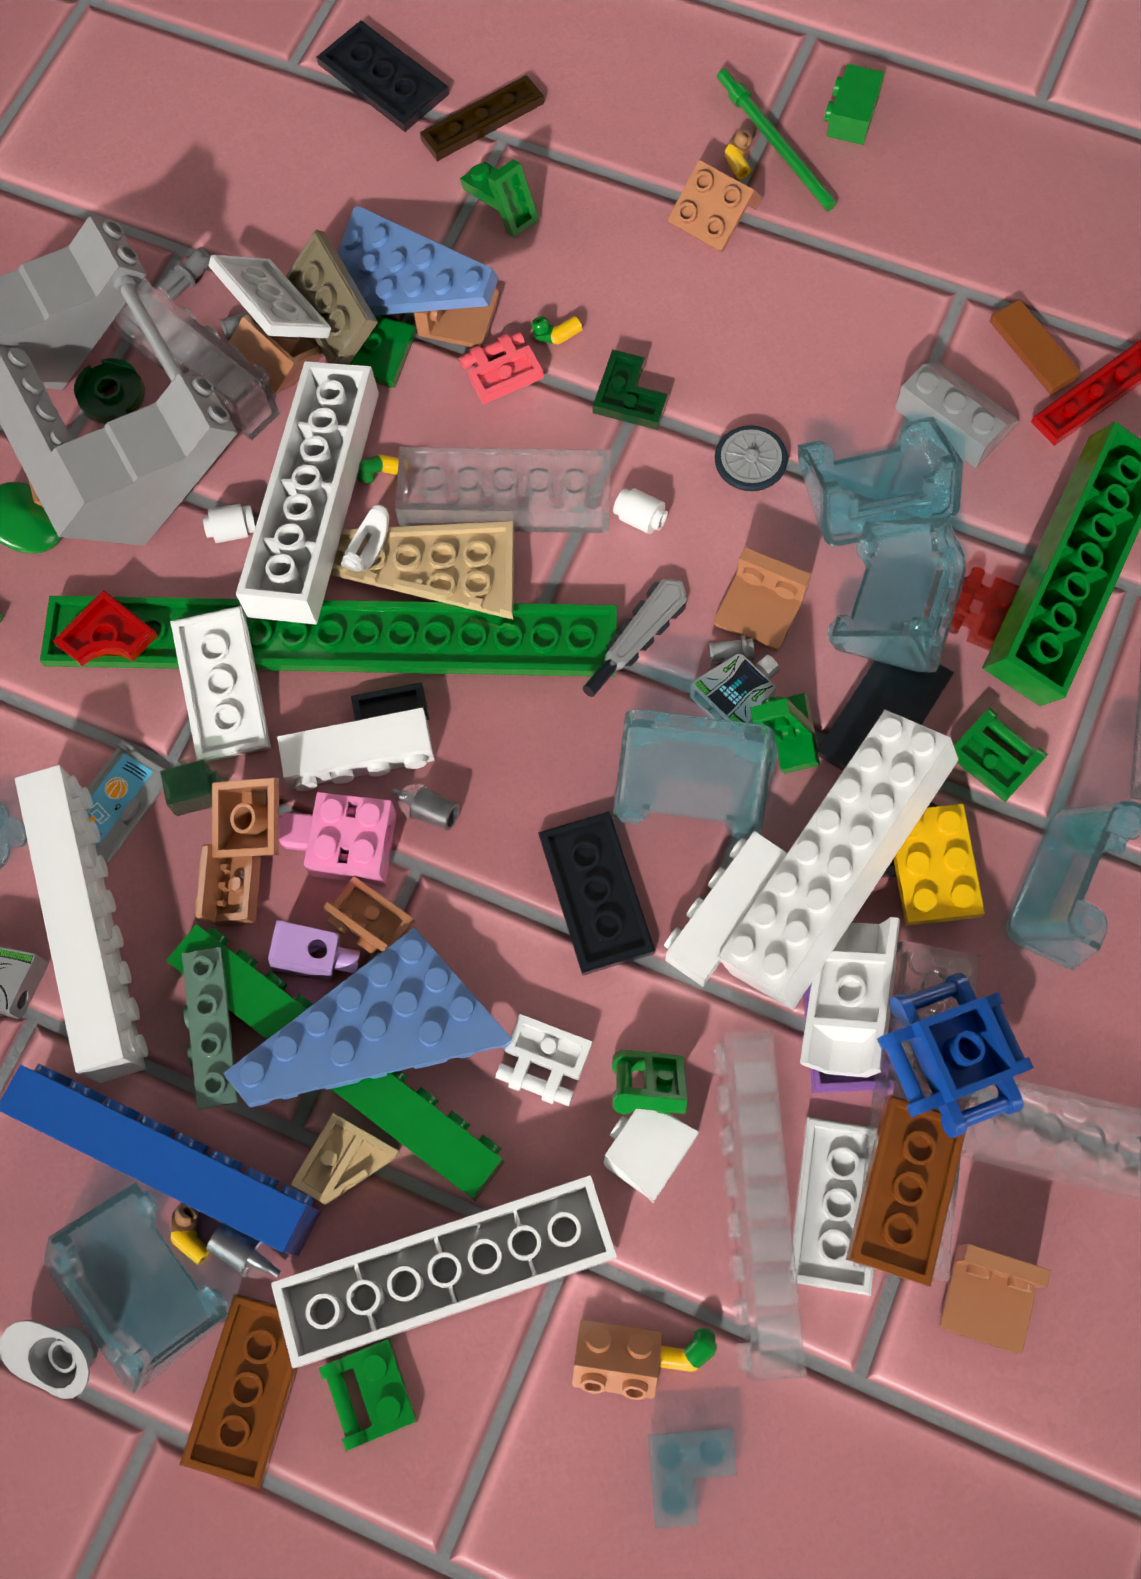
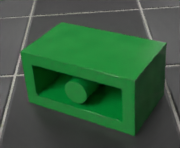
M847 64L843 77L837 76L832 93V97H836L835 102L829 101L826 108L824 121L829 122L827 137L864 145L880 97L885 72Z

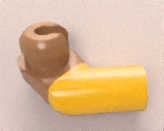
M739 130L730 139L724 152L725 159L737 179H743L751 172V168L744 159L749 150V145L752 143V136L746 130Z
M182 1203L172 1213L171 1241L194 1263L200 1265L211 1252L206 1249L207 1244L197 1237V1210Z

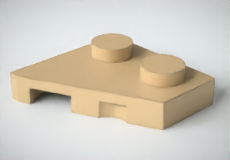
M332 1113L291 1185L321 1203L328 1205L397 1158L400 1152Z

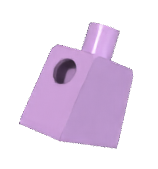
M276 920L268 960L273 973L332 981L334 970L350 973L357 972L361 951L339 947L340 939L337 933ZM317 951H322L326 953V955L320 959L312 957V954H314Z

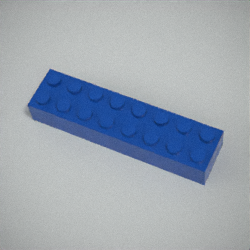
M39 1063L34 1070L20 1064L0 1100V1112L282 1253L300 1255L321 1210L311 1206L314 1201L313 1197L287 1185H284L282 1191L276 1189L279 1183L277 1179L251 1167H248L246 1173L241 1171L244 1163L214 1149L209 1156L206 1154L209 1146L179 1132L173 1138L171 1136L175 1129L143 1114L138 1121L140 1112Z

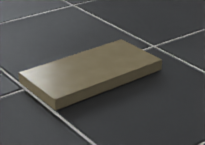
M316 229L286 277L331 327L328 338H315L328 363L349 365L378 321L326 233Z

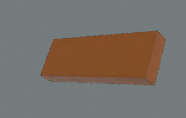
M1020 299L992 314L990 323L1050 395L1078 380L1081 374L1080 370Z

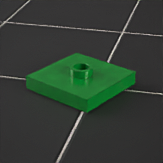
M375 316L378 323L349 365L371 366L377 384L395 388L415 338L416 328L414 325Z

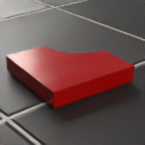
M103 590L53 642L78 664L84 666L92 659L104 655H119L134 661L158 635L151 627Z

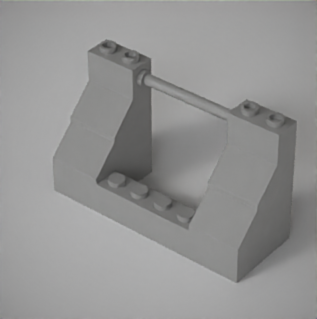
M91 215L68 247L23 263L19 269L0 276V425L58 537L145 546L238 432L230 420L228 411L222 406L215 394L211 382L202 376L184 374L181 371L136 292V288L147 274L138 260V254L127 241L123 228L111 219L103 220ZM127 302L170 378L171 383L156 403L107 422L103 428L73 440L45 388L60 391L64 389Z

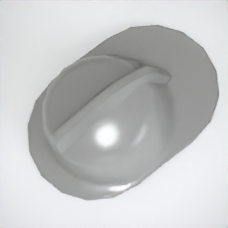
M23 1320L8 1326L0 1337L2 1361L10 1372L22 1380L40 1387L61 1399L74 1398L86 1388L90 1375L89 1368L95 1363L97 1353L93 1351L92 1344L87 1335L80 1329L73 1326L51 1328L39 1322Z

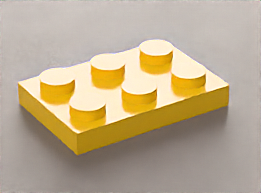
M964 804L927 808L893 859L905 926L980 918L985 914Z

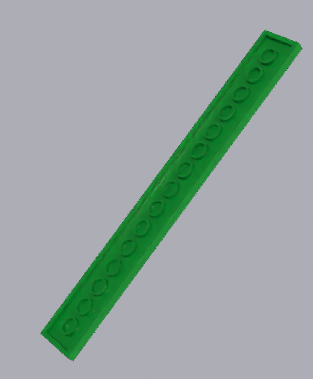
M49 595L40 662L46 667L179 669L170 621L242 605L239 599L114 597L151 627L158 637L134 661L119 655H104L94 658L84 666H81L61 650L53 640L97 596ZM323 600L317 624L247 617L246 613L245 616L256 670L592 677L604 663L605 655L608 652L606 645L613 636H616L617 605L514 603L513 619H508L443 602Z

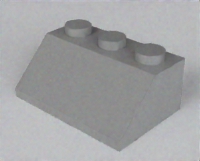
M939 361L923 364L902 385L895 406V410L975 469L1020 421Z

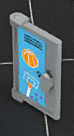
M123 740L118 743L116 751L87 788L93 802V808L87 810L89 820L96 823L100 834V842L95 843L97 855H102L107 862L112 860L173 777L172 774L137 753L134 747Z

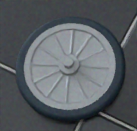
M753 425L735 428L724 435L716 447L714 456L716 469L722 479L729 485L744 491H760L773 486L781 479L788 464V454L782 440L772 431Z

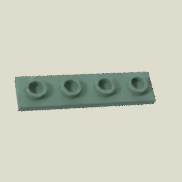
M221 947L182 953L187 1005L184 1006V1020L190 1032L191 1042L187 1046V1054L190 1066L193 1067L197 1109L203 1110L239 1103L238 1092L224 1075V1072L235 1065L223 950Z

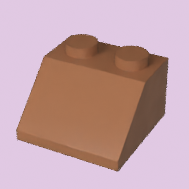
M250 314L242 317L226 346L239 363L249 368L265 387L271 389L276 394L295 385L299 381L305 361L318 362L324 356L315 338L268 336Z

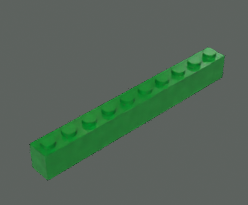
M196 924L166 960L184 975L182 953L221 947L223 950L229 1010L266 1039H269L313 1005L301 994H298L294 999L283 990L287 987V984L271 971L264 976L254 969L258 962L242 949H239L236 954L228 949L225 945L229 940L212 926L206 932ZM401 1071L387 1073V1076L376 1079H362L358 1083L331 1089L475 1202L505 1163L498 1156L502 1148L485 1135H482L479 1140L466 1131L470 1126L467 1121L452 1110L447 1116L435 1107L439 1100L421 1086L415 1092L404 1084L408 1077Z

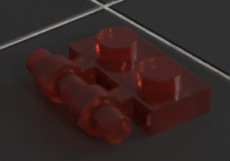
M973 567L969 576L964 577L960 584L959 590L961 593L957 602L952 603L947 612L949 619L945 629L950 633L957 634L961 625L971 629L966 641L990 651L1020 586L996 577L991 588L982 583L985 571L982 568ZM973 599L983 603L979 614L970 610Z

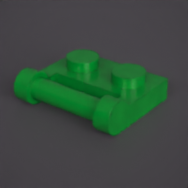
M989 707L958 740L954 748L958 757L957 764L1006 803L1044 761L1048 753L1040 747L1035 749L997 718L998 713ZM988 729L1026 760L1025 764L1023 765L983 732Z
M619 1050L613 1055L612 1069L616 1073V1090L613 1093L612 1100L615 1111L620 1114H629L635 1109L653 1110L661 1114H685L687 1089L683 1056L633 1050ZM634 1071H643V1088L632 1087V1073Z
M390 1339L318 1368L322 1381L327 1380L345 1436L341 1440L345 1452L418 1421ZM352 1368L372 1424L371 1427L360 1430L342 1375L343 1372Z

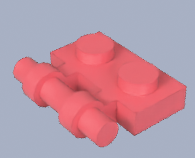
M521 332L510 336L507 333L497 337L496 342L482 348L479 345L469 349L470 353L459 357L463 370L476 366V368L468 371V378L482 404L544 379L543 369L530 346L527 345L516 350L517 347L525 344ZM500 354H503V356H501V357H499V358H497V359H494V360H492V361H490V362L488 361L489 359H491V358H493V357H496V356H498V355H500Z

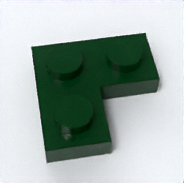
M612 349L592 406L593 413L658 430L668 402V394L638 387L645 366V357Z

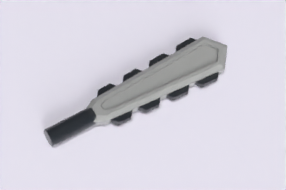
M663 578L661 582L653 583L646 593L647 600H641L632 611L634 618H627L619 628L621 635L613 636L606 645L608 652L605 655L604 663L582 688L586 695L594 697L615 671L622 669L624 666L631 667L639 659V650L646 651L654 643L653 636L661 635L670 626L669 619H677L686 609L685 602L688 600L683 580Z

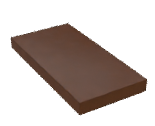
M887 1095L874 1141L846 1260L926 1287H931L965 1134L951 1138L942 1128V1115L940 1111L931 1109L910 1117L906 1105H909L908 1100Z
M239 1294L233 1295L180 1461L181 1466L258 1489L262 1488L298 1367L292 1368L277 1305Z

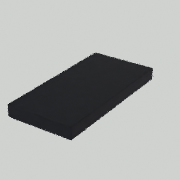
M361 20L316 56L320 67L404 132L449 95V88L446 84Z
M890 636L818 749L819 757L844 771L884 710L922 725L954 672Z
M610 811L538 832L582 976L655 954V948Z

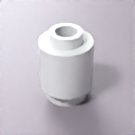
M624 488L619 493L613 507V513L619 516L620 521L647 534H652L655 530H661L668 516V512L665 511V502L636 488L632 490Z
M241 503L208 509L209 516L202 517L207 538L214 537L216 544L248 538V534L254 533L256 527L251 505L242 506Z

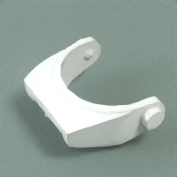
M375 505L371 508L344 553L341 566L352 571L364 572L373 565L382 550L388 531L389 514L384 506ZM363 539L369 540L360 556L356 555Z

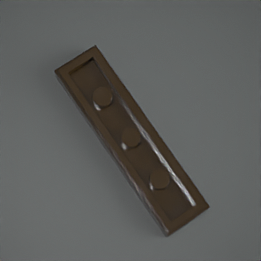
M525 75L421 131V141L436 161H439L543 105L544 95L531 79Z

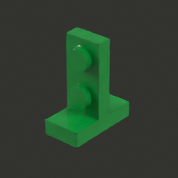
M512 159L499 169L484 161L473 166L470 172L460 178L465 191L499 211L506 233L510 236L516 237L539 221L521 163Z
M805 693L785 698L770 697L763 700L761 705L750 707L752 722L776 742L780 770L784 774L820 766L809 697Z

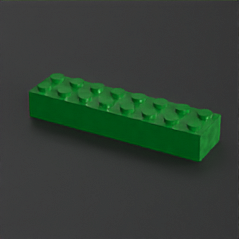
M1116 421L1088 437L982 666V669L1038 706L1066 698L1141 528V439Z

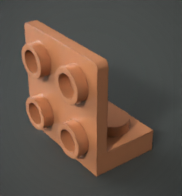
M699 160L668 218V222L722 252L747 207L749 206L757 210L763 198L754 189Z
M494 290L490 305L485 307L414 312L418 336L469 347L479 345L482 348L499 299V291Z
M744 547L739 557L736 576L714 618V625L740 637L745 635L746 639L752 638L754 643L776 652L779 651L807 594L812 574Z
M971 1244L957 1246L939 1323L940 1328L1016 1354H1021L1025 1345L1036 1289L1048 1287L1051 1270Z

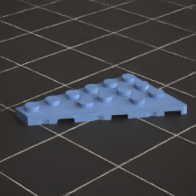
M360 206L354 207L337 252L373 315L489 306L499 278L491 267Z
M414 927L384 952H381L225 1071L224 1075L251 1108L268 1104L272 1100L279 1098L298 1097V1094L323 1088H326V1090L358 1083L366 1078L376 1079L387 1076V1073L445 1063L449 1059L456 1057L461 1059L474 1056V1053L501 1047L505 1049L511 1044L512 1038Z

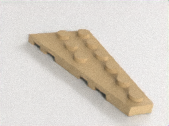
M513 521L388 527L382 550L373 565L364 572L352 571L341 566L343 555L358 530L342 529L330 575L513 619ZM363 539L356 555L360 556L369 540Z

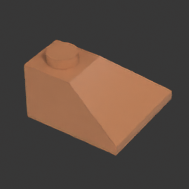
M279 778L212 783V858L279 855Z

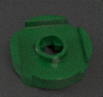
M117 358L100 360L102 364L94 368L90 365L80 372L74 384V394L80 409L85 416L98 423L107 424V422L137 411L144 400L145 386L141 377L130 363ZM112 386H115L116 392L105 396L103 390H110Z

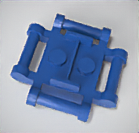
M961 972L948 976L946 982L910 995L901 993L891 997L889 1000L890 1010L893 1016L900 1020L903 1028L877 1038L881 1050L886 1049L909 1101V1105H906L910 1117L938 1107L942 1115V1128L951 1138L963 1135L968 1127L1002 1113L1011 1115L1021 1111L1024 1103L1013 1077L1034 1068L1030 1058L1024 1057L1001 1005L1004 1002L1000 993L997 992L977 999L969 980ZM950 997L957 1000L959 1006L920 1020L916 1011ZM909 1041L932 1093L929 1097L925 1098L901 1043ZM995 1084L998 1090L996 1098L964 1111L960 1110L956 1099Z

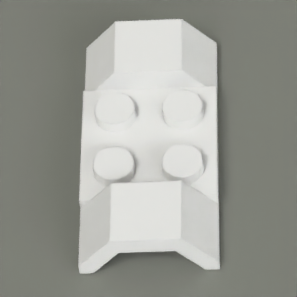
M890 917L880 924L851 923L811 984L800 1063L803 1066L826 1074L864 1078L881 1072L884 1050H881L877 1038L888 1034L891 1013L889 1000L893 997L897 966L896 950L900 927L899 918Z

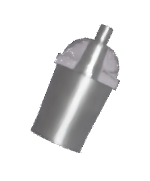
M422 783L407 785L402 791L395 788L392 791V795L398 797L399 808L411 820L417 819L449 831L458 819L460 804L428 789Z
M224 1223L219 1225L207 1244L206 1249L237 1270L240 1276L245 1279L247 1277L260 1279L267 1273L277 1278L281 1270L273 1266L275 1257L271 1247Z

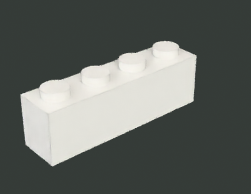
M423 708L277 736L283 778L290 789L298 791L312 790L318 784L331 781L335 784L348 783L354 777L366 774L374 777L388 774L391 769L401 767L418 769L424 767L427 762L435 761L428 722Z
M755 831L748 840L741 838L729 855L734 859L726 870L720 867L710 880L708 886L712 890L705 900L698 897L686 914L690 918L683 930L676 927L665 942L664 947L668 949L665 961L703 987L721 963L718 958L719 954L788 853Z

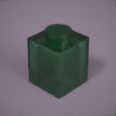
M204 760L160 771L166 805L176 816L212 807V783L221 782L217 770L212 771Z

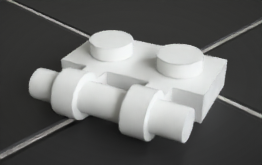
M519 1014L510 1036L512 1042L505 1049L506 1053L518 1057L515 1068L501 1063L495 1078L509 1083L508 1087L520 1091L523 1088L541 1095L542 1101L550 1104L556 1101L569 1106L574 1091L560 1086L563 1076L565 1075L579 1081L593 1042ZM534 1063L552 1070L548 1081L528 1074L530 1064Z

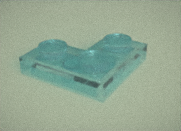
M723 1428L647 1434L655 1529L698 1525L694 1478L737 1475L733 1429Z

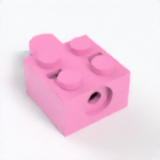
M317 792L313 815L287 812L279 817V842L286 849L306 851L304 866L312 877L350 881L354 876L363 883L385 885L397 813L391 800Z

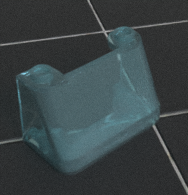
M933 416L914 420L904 426L899 435L898 447L834 461L833 451L825 442L815 441L798 445V461L820 533L829 545L843 546L949 522L959 511L963 460Z
M948 517L866 522L862 535L856 543L857 555L859 558H862L866 570L851 617L848 615H837L828 628V639L834 648L840 652L916 672H935L940 664L965 578L966 560L961 545Z
M636 709L627 711L623 725L613 817H619V820L624 823L640 824L642 819L649 818L651 812L725 822V828L732 831L731 835L737 838L749 839L754 831L761 835L775 731L765 725L650 710Z
M1128 800L1067 808L1058 811L1051 818L1007 920V935L1013 943L1072 971L1100 950L1107 933V918L1102 910L1083 900L1102 854L1107 851L1120 854L1124 851L1128 840H1135L1141 837L1140 803Z
M136 1182L49 1236L44 1256L45 1265L52 1279L121 1382L133 1394L149 1384L225 1322L229 1315L226 1311L228 1305L223 1295L216 1288L210 1290L208 1287L203 1286L199 1289L155 1227V1213L159 1211L156 1200L149 1191L142 1192Z

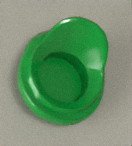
M21 482L1 484L0 543L14 551L26 554L43 553L57 546L62 537H58L43 506L34 503L30 485Z

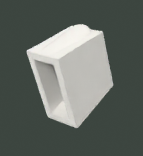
M636 1109L629 1119L622 1116L612 1130L610 1136L615 1141L605 1154L604 1166L654 1203L697 1138L699 1131L684 1124L671 1114Z

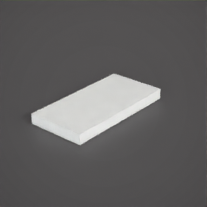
M211 255L208 265L268 336L329 337L331 331L329 324L270 259Z
M238 606L170 621L197 762L201 764L270 749L271 743L243 607Z
M812 1117L806 1118L787 1282L871 1296L874 1269L848 1261L846 1256L878 1128Z

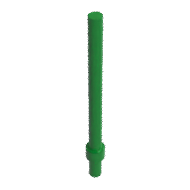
M726 68L721 69L716 77L729 92L728 98L737 108L741 107L823 208L827 212L831 211L837 204L836 200L750 98L751 93L745 85L738 83Z

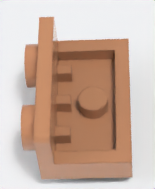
M212 844L202 845L201 859L199 861L198 892L195 899L196 918L216 926L256 923L261 856L212 858Z
M354 876L332 905L326 902L322 907L329 916L326 922L343 935L348 930L360 938L356 944L373 957L378 952H384L389 946L408 933L416 922L414 918Z
M580 1320L572 1386L592 1394L602 1392L623 1394L626 1398L632 1400L655 1398L662 1332Z

